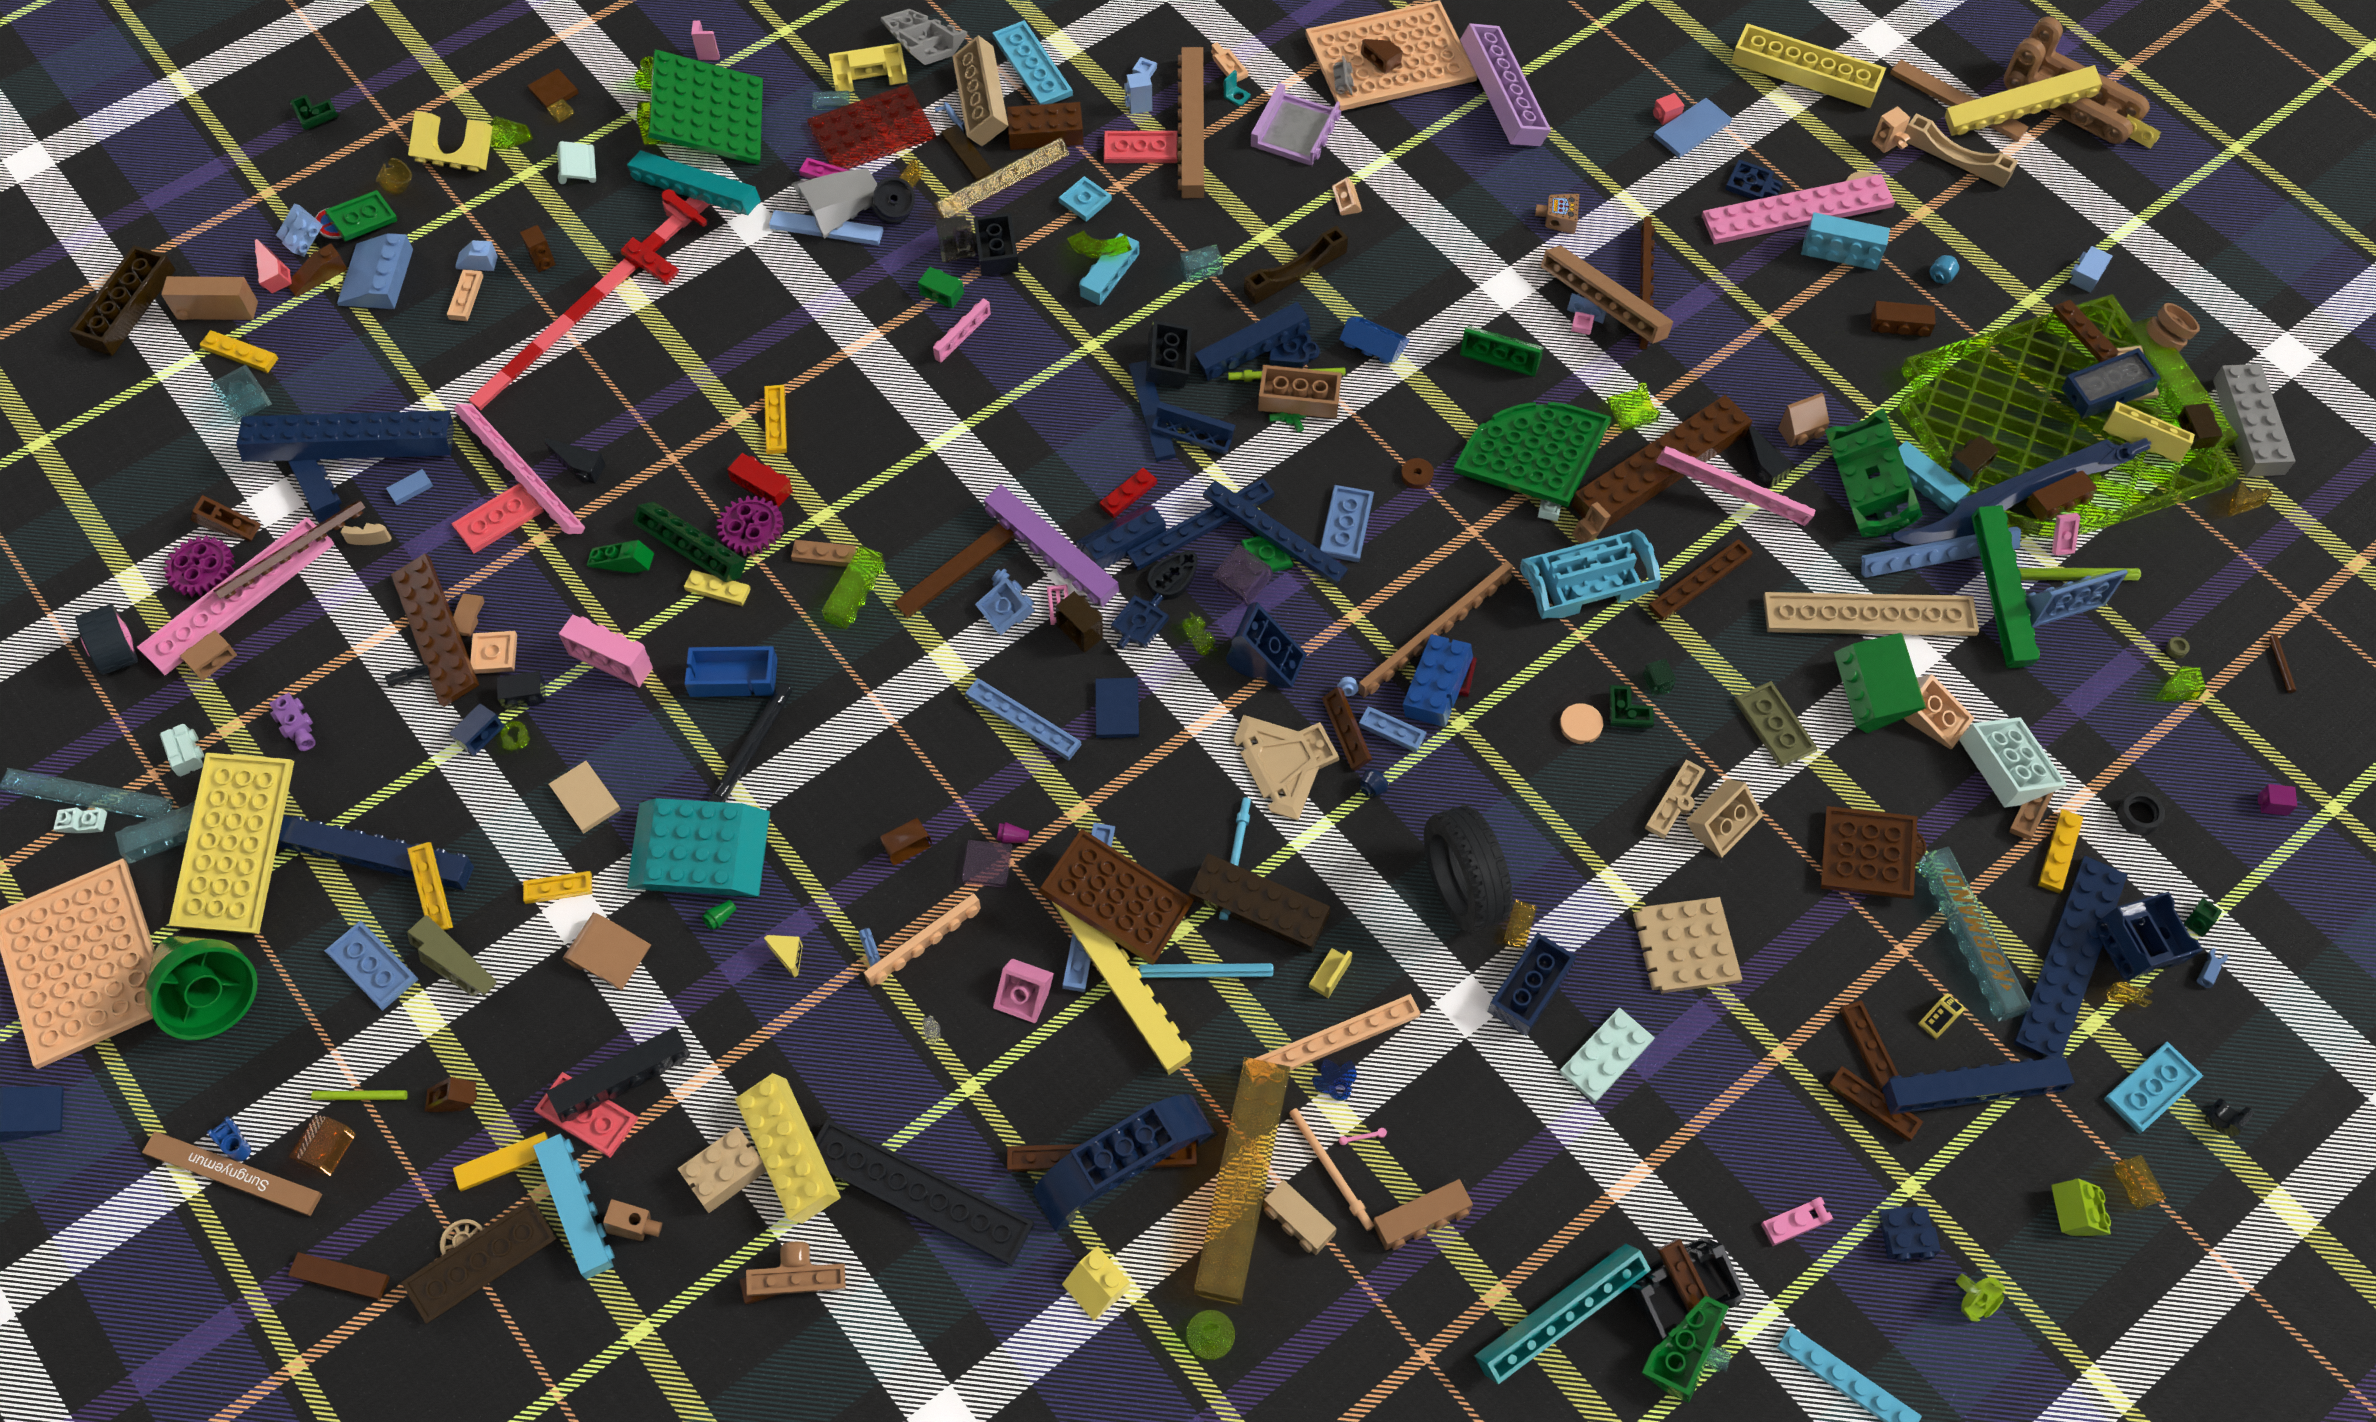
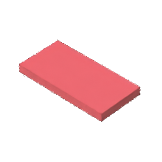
M1104 131V163H1177L1178 132Z
M518 483L452 523L453 528L473 554L544 512L543 508L539 506L538 501L526 491L527 489L521 483Z
M562 1072L550 1089L572 1077ZM547 1093L534 1109L538 1115L609 1158L612 1157L638 1121L637 1116L609 1099L602 1102L596 1109L587 1110L579 1114L576 1119L561 1123Z

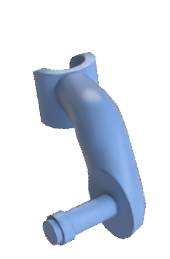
M944 102V106L935 107V112L945 109L950 119L962 131L965 130L964 121L960 120L947 102Z

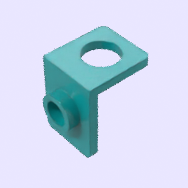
M1234 70L1224 80V98L1238 106H1242L1250 98L1251 94L1237 87V71ZM1235 94H1242L1244 97L1237 100L1233 96Z

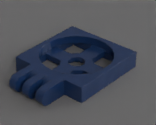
M1739 159L1725 190L1752 200L1762 199L1763 196H1777L1783 183L1772 178L1774 171ZM1742 171H1750L1746 174L1741 173ZM1757 174H1759L1764 180L1758 179ZM1734 178L1743 181V186L1735 185ZM1752 178L1753 182H1748L1746 179ZM1755 185L1762 188V190L1754 192L1750 188Z

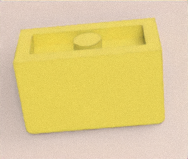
M1331 948L1309 983V988L1329 998L1350 965L1352 952L1348 951L1344 955Z

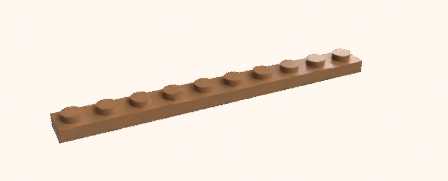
M1508 561L1502 564L1359 682L1358 693L1363 698L1369 693H1375L1381 683L1389 681L1398 669L1405 668L1410 659L1414 656L1418 657L1424 651L1431 634L1439 636L1443 632L1450 631L1456 621L1463 620L1473 607L1477 608L1480 606L1485 597L1492 596L1501 584L1505 585L1512 577L1513 565Z

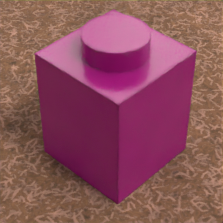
M2268 784L2258 794V804L2261 806V813L2288 816L2297 807L2295 787Z

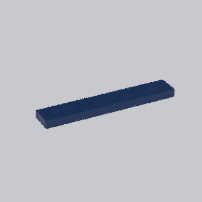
M1146 360L1129 364V371L1156 462L1176 458V453L1170 437L1151 432L1160 400L1155 384L1146 381ZM1159 421L1157 426L1167 428V423Z

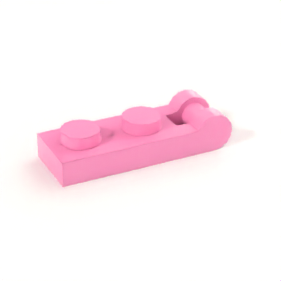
M1822 1197L1764 1221L1761 1225L1772 1246L1832 1221L1831 1213H1827L1823 1206L1825 1203ZM1815 1210L1818 1218L1813 1219L1810 1211Z

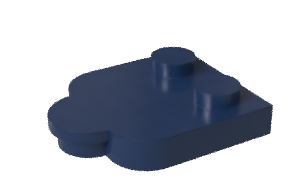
M1305 332L1286 343L1272 348L1270 365L1303 367L1308 364L1309 360H1314L1319 356L1320 349L1315 342L1311 341L1310 335Z

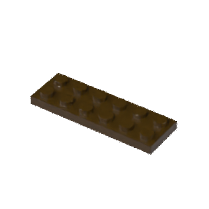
M531 1198L402 1281L401 1284L424 1322L428 1324L557 1240V1237Z

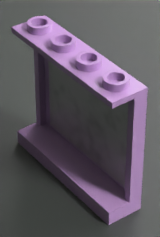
M1278 83L1251 133V147L1312 166L1315 159H1319L1322 146H1326L1328 134H1332L1335 121L1340 119V102L1337 101L1334 108L1287 94L1285 93V85Z

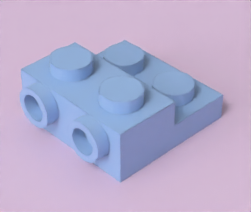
M294 203L276 236L283 241L282 244L292 253L304 257L323 225L304 208Z

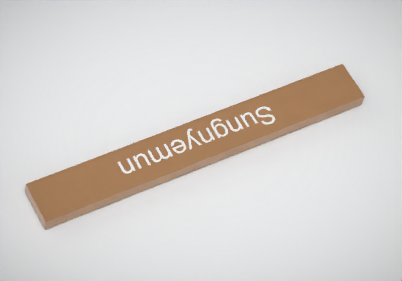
M154 1131L142 1151L143 1154L307 1216H311L322 1196L318 1191Z

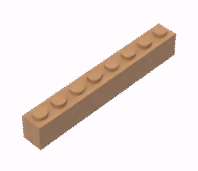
M1560 245L1545 250L1541 268L1652 344L1668 338L1673 324L1670 318Z

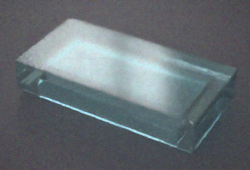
M813 92V110L850 109V92Z

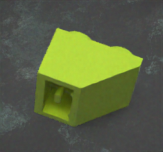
M2079 1178L2051 1185L2061 1232L2071 1236L2111 1234L2109 1229L2111 1220L2105 1211V1195L2100 1187Z

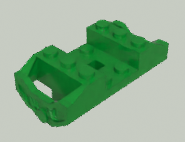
M1884 408L1873 412L1868 418L1857 423L1825 429L1862 537H1877L1899 532L1923 516ZM1880 471V476L1874 477L1872 479L1868 478V475ZM1908 502V507L1898 514L1897 505ZM1890 511L1895 516L1886 518L1884 513ZM1876 513L1881 521H1867L1864 517Z

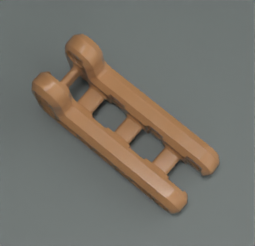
M2053 17L2041 18L2033 27L2029 38L2022 40L2017 46L2004 74L2003 80L2008 90L2087 68L2055 51L2063 33L2059 20ZM2099 74L2102 82L2099 94L2091 98H2081L2074 103L2067 102L2056 108L2046 109L2108 142L2121 144L2129 138L2133 131L2131 122L2126 118L2127 115L2141 121L2149 112L2150 106L2148 100L2143 95Z

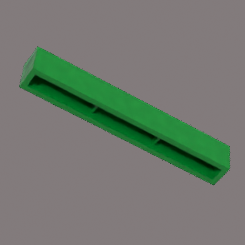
M2003 505L1978 507L1971 515L2006 667H2031L2039 660L2040 650L2036 646L2035 630L2030 622L2031 613L2025 601L2026 592L2022 588L2021 571L2016 563L2017 554L2013 550L2012 534L2008 530V517L2004 512Z

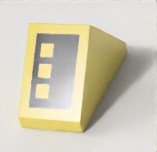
M775 935L764 937L769 949L794 978L798 976L803 947L800 938Z
M1947 993L1918 1024L1937 1040L1966 1008Z

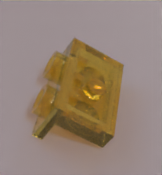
M2142 1154L2128 1160L2126 1158L2122 1159L2113 1166L2116 1177L2123 1183L2130 1202L2136 1206L2137 1210L2166 1199Z

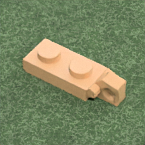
M1218 42L1211 45L1212 58L1227 77L1234 70L1237 71V82L1248 77V71L1230 49H1223Z

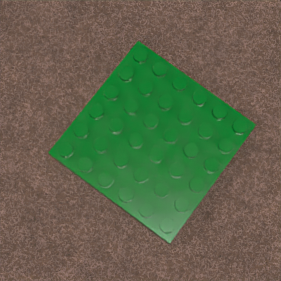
M655 49L652 65L648 137L759 165L761 155L763 78Z

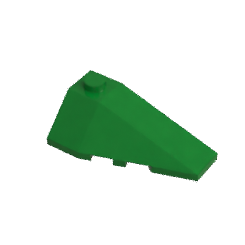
M1705 1296L1686 1315V1318L1652 1350L1642 1374L1666 1393L1689 1403L1729 1306Z

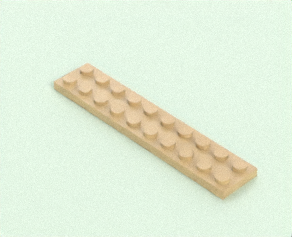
M1765 592L1763 596L1767 632L1902 633L1903 635L1977 636L1979 633L1973 596Z

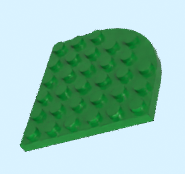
M1536 402L1504 409L1494 414L1491 420L1482 423L1474 431L1454 466V473L1568 507L1611 423V417L1556 402H1548V405H1536Z

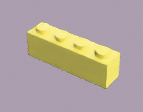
M2116 402L2103 427V430L2109 435L2123 438L2130 444L2146 437L2148 441H2151V448L2147 451L2156 452L2170 461H2177L2181 463L2193 444L2195 436L2191 432L2120 402Z

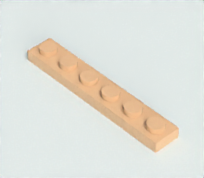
M973 893L867 969L864 975L870 986L873 987L876 984L883 983L889 974L901 970L907 961L913 957H919L925 948L931 944H937L946 933L955 931L964 920L977 915L981 909L977 896Z

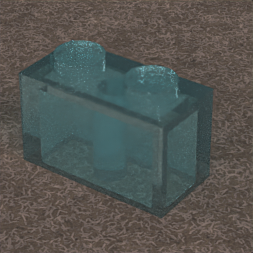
M1217 245L1180 253V267L1187 283L1223 274V260Z

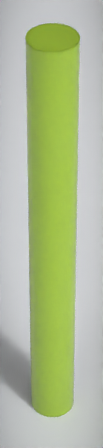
M407 1090L312 1091L311 1099L406 1100Z

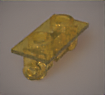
M913 159L909 161L908 166L899 178L907 181L913 188L925 170L920 169L919 162Z

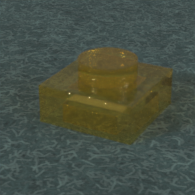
M563 99L547 107L549 113L558 123L574 115L573 109Z

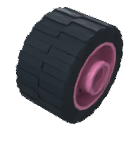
M109 604L75 617L82 644L100 674L104 675L138 662L131 634L114 605Z

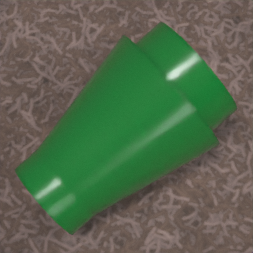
M727 900L720 905L706 910L702 920L710 930L719 929L731 914L737 910L736 906L731 900Z

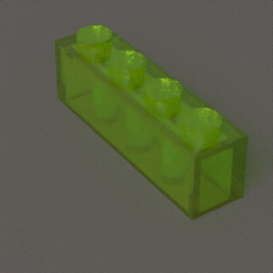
M859 546L822 609L826 622L847 629L850 623L855 621L857 611L860 606L862 607L865 604L869 590H873L876 578L884 571L885 563L882 553Z

